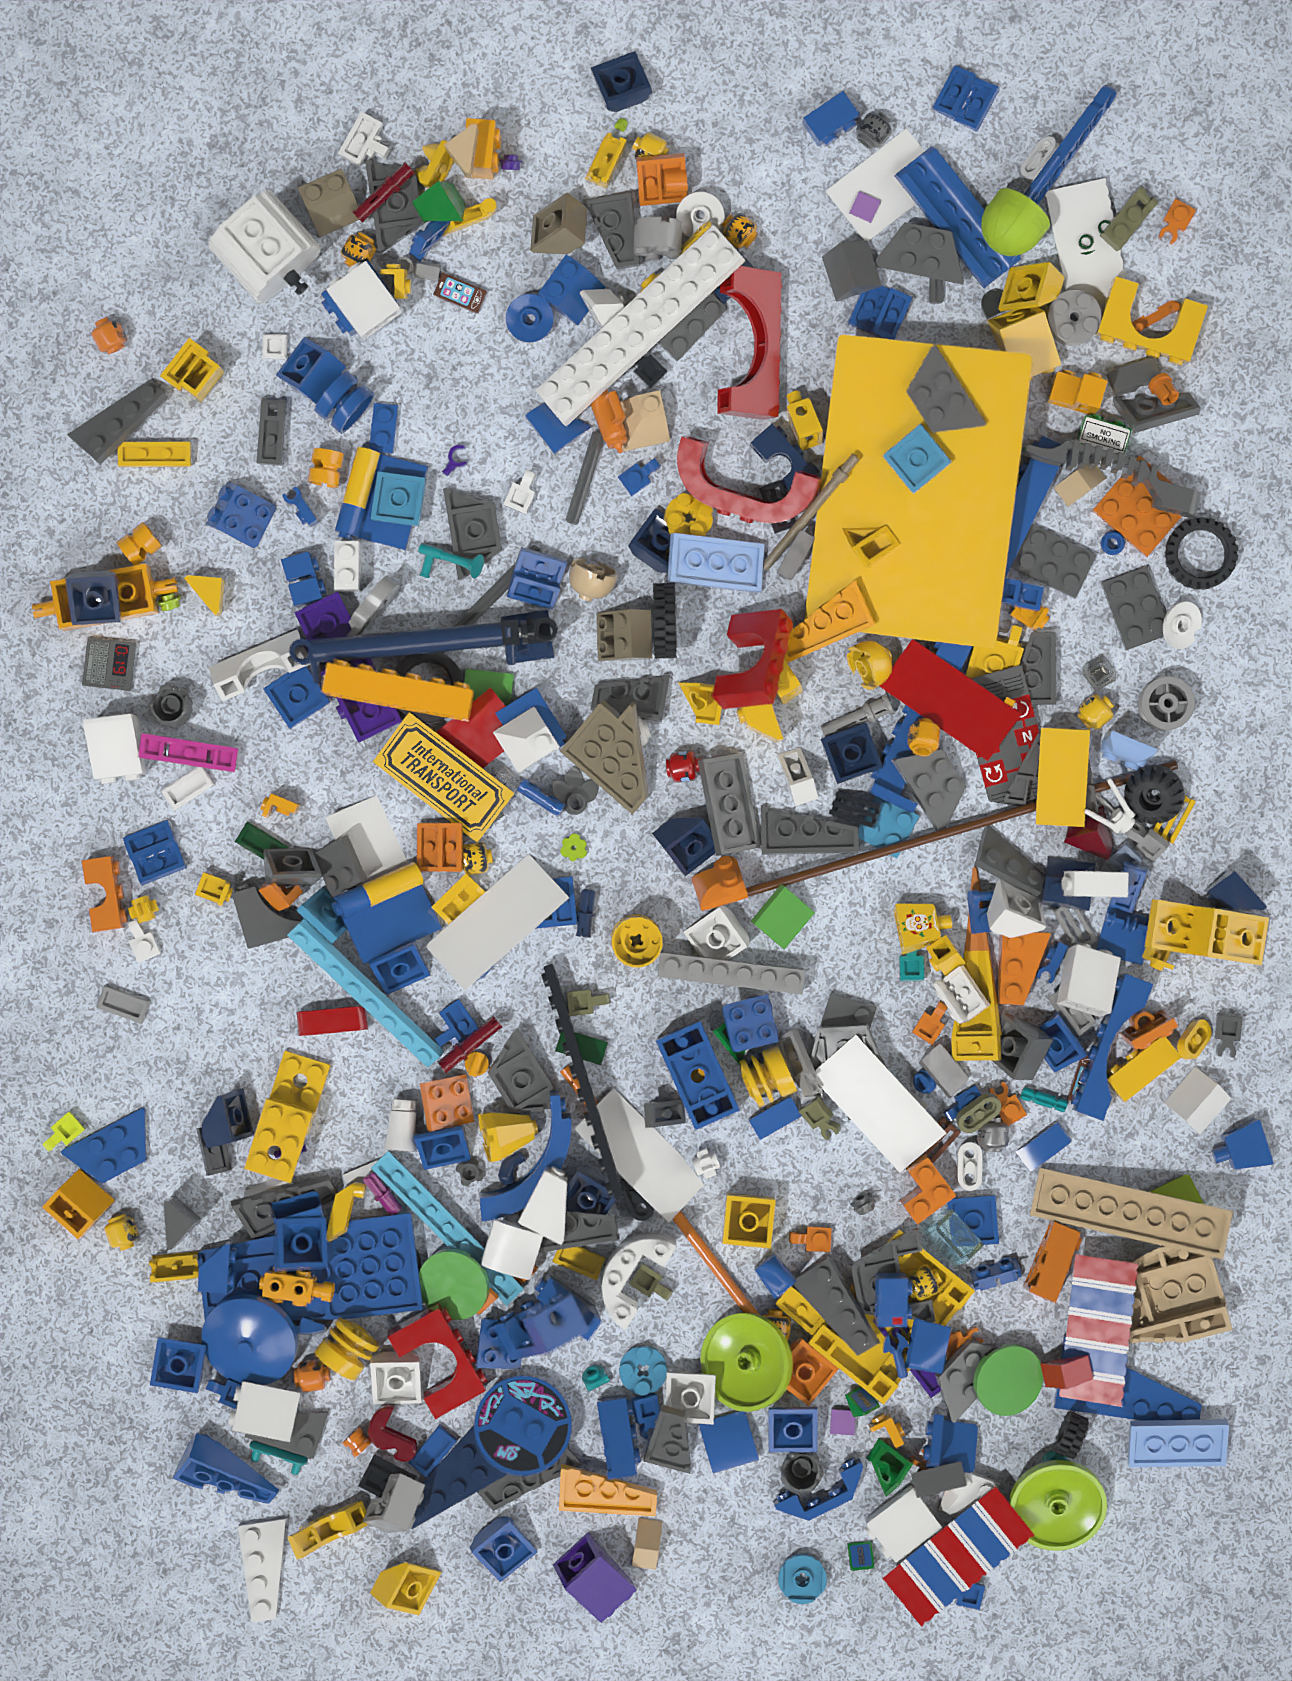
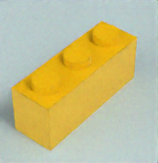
M1158 1037L1151 1041L1152 1044L1145 1049L1139 1051L1131 1050L1125 1055L1127 1059L1121 1065L1116 1063L1106 1070L1108 1074L1107 1083L1121 1101L1126 1102L1182 1058L1166 1037Z

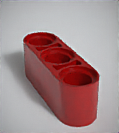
M362 1006L296 1012L298 1036L368 1030L367 1011Z

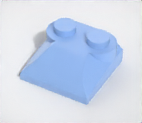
M1110 731L1104 734L1099 751L1103 753L1102 757L1112 762H1116V759L1125 762L1124 767L1137 771L1146 765L1147 760L1156 754L1157 749L1117 732Z

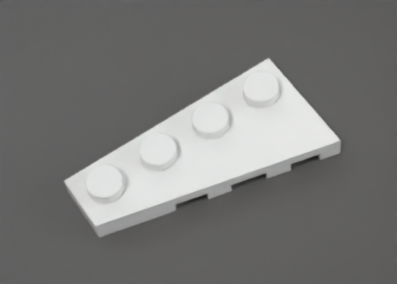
M286 1518L238 1525L251 1622L272 1620L277 1617Z

